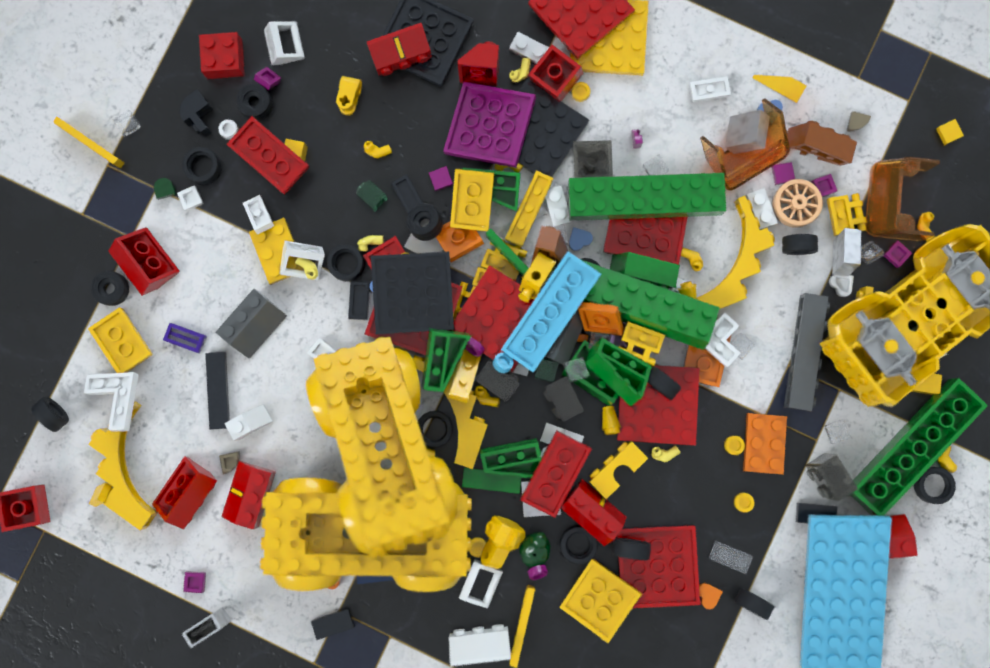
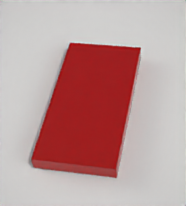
M253 116L227 143L234 152L284 195L310 167Z
M556 430L520 501L556 518L592 448Z

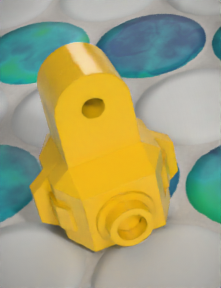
M493 516L486 525L485 534L489 539L481 554L482 565L500 569L509 552L518 549L521 542L524 541L525 530L510 519Z

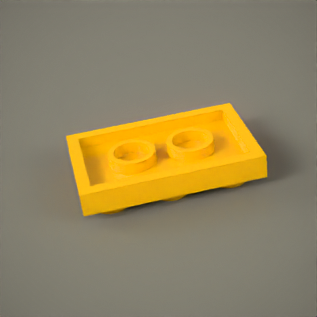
M455 169L450 227L479 231L489 230L494 173Z
M285 218L274 221V227L258 235L254 230L249 231L270 285L291 277L280 275L284 241L294 242ZM288 257L286 268L304 271L303 267L295 264L298 257Z
M121 307L88 328L116 373H127L153 355Z

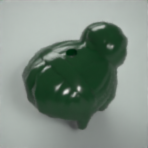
M543 532L531 533L524 539L520 547L519 553L522 557V562L528 567L533 568L538 565H544L549 559L551 546Z

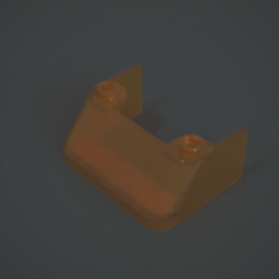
M766 98L762 99L764 112L770 116L764 149L733 154L729 150L724 152L723 148L719 145H713L704 136L700 137L705 158L714 173L725 174V188L727 190L738 188L782 161L789 154L790 146L783 111Z
M904 157L881 160L872 165L866 213V231L869 235L913 241H924L934 236V232L915 230L914 218L909 214L900 213L903 176H914L919 170L928 171L940 164V160Z

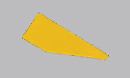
M753 75L752 77L796 103L807 85L792 77Z

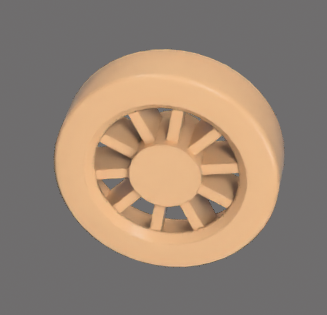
M793 179L784 183L775 192L772 201L773 211L777 219L784 225L793 228L804 227L812 223L821 213L823 206L822 195L819 189L813 183L804 179ZM781 203H786L788 206L782 209ZM790 209L789 216H786L783 211ZM796 212L797 219H792L794 213Z

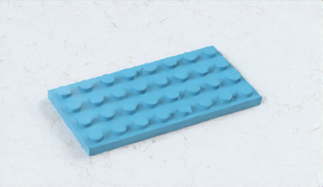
M808 515L800 666L802 668H881L891 517Z

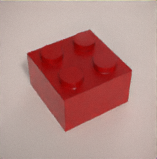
M237 32L199 35L201 72L207 79L245 76L243 40Z
M551 45L528 75L531 82L560 102L584 73L582 66L554 45Z
M45 484L0 492V524L2 532L51 522Z

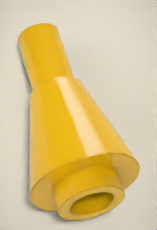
M687 281L680 284L681 287L678 288L680 294L697 299L696 283L692 284V281Z

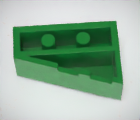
M463 168L464 170L494 173L492 201L517 212L521 173Z
M631 252L612 255L610 270L665 289L676 288L680 265Z
M429 328L421 384L423 390L444 392L454 372V368L459 358H461L467 342L471 338L470 334Z
M601 338L590 348L586 364L629 406H632L643 398L652 366Z
M584 340L561 375L606 405L611 406L619 395L586 364L591 347Z
M537 438L480 449L484 473L531 478L541 460Z

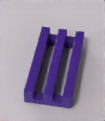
M169 323L163 341L200 354V349L204 345L203 341L207 336ZM175 328L200 338L197 341L171 330ZM169 335L197 344V346L194 348L169 338Z

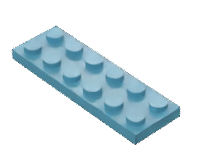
M568 251L501 350L534 372L599 279L601 273Z

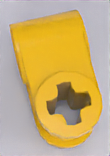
M341 77L336 103L340 111L345 115H351L356 110L362 89L361 79Z

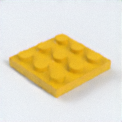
M592 558L560 608L609 643L642 593Z

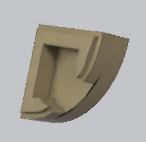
M854 111L851 112L846 131H856L863 128L869 122L871 116Z
M240 451L219 456L223 474H227L235 469L240 459Z

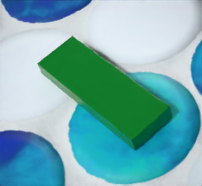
M492 229L486 232L487 239L524 277L529 268Z
M464 467L462 487L520 494L521 476L484 473L483 469Z

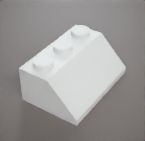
M503 624L493 625L491 629L474 627L472 628L473 631L456 629L449 635L450 666L511 659L508 627H504Z

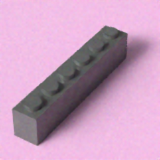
M810 293L800 295L783 408L812 411V408L816 405L814 394L815 389L819 385L817 373L822 365L820 352L823 351L819 343L823 341V332L827 329L825 318L826 313L830 309L828 296Z

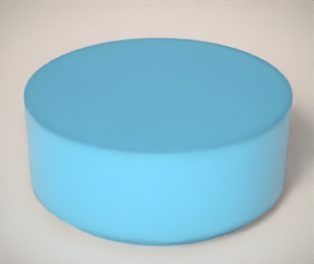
M503 352L498 353L493 360L494 368L500 373L509 372L514 364L513 358Z

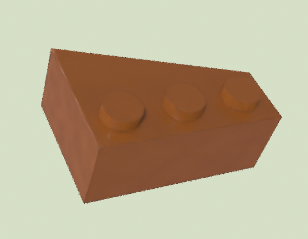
M808 121L807 123L788 128L783 150L789 151V149L793 148L800 150V155L806 156L807 153L818 156V160L842 166L852 163L857 141L850 139L849 135L836 133L832 128L822 127L816 121Z
M541 226L531 264L538 253H541L556 262L552 272L555 271L568 252L561 231L556 230L552 226Z

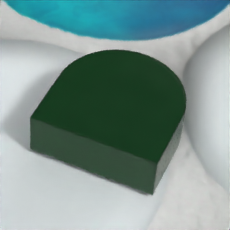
M160 178L154 183L156 199L160 200L177 195L174 184L169 179Z

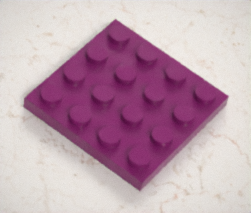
M463 82L443 150L444 154L517 168L536 95Z

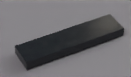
M226 352L205 353L209 430L227 429L224 423L230 421Z

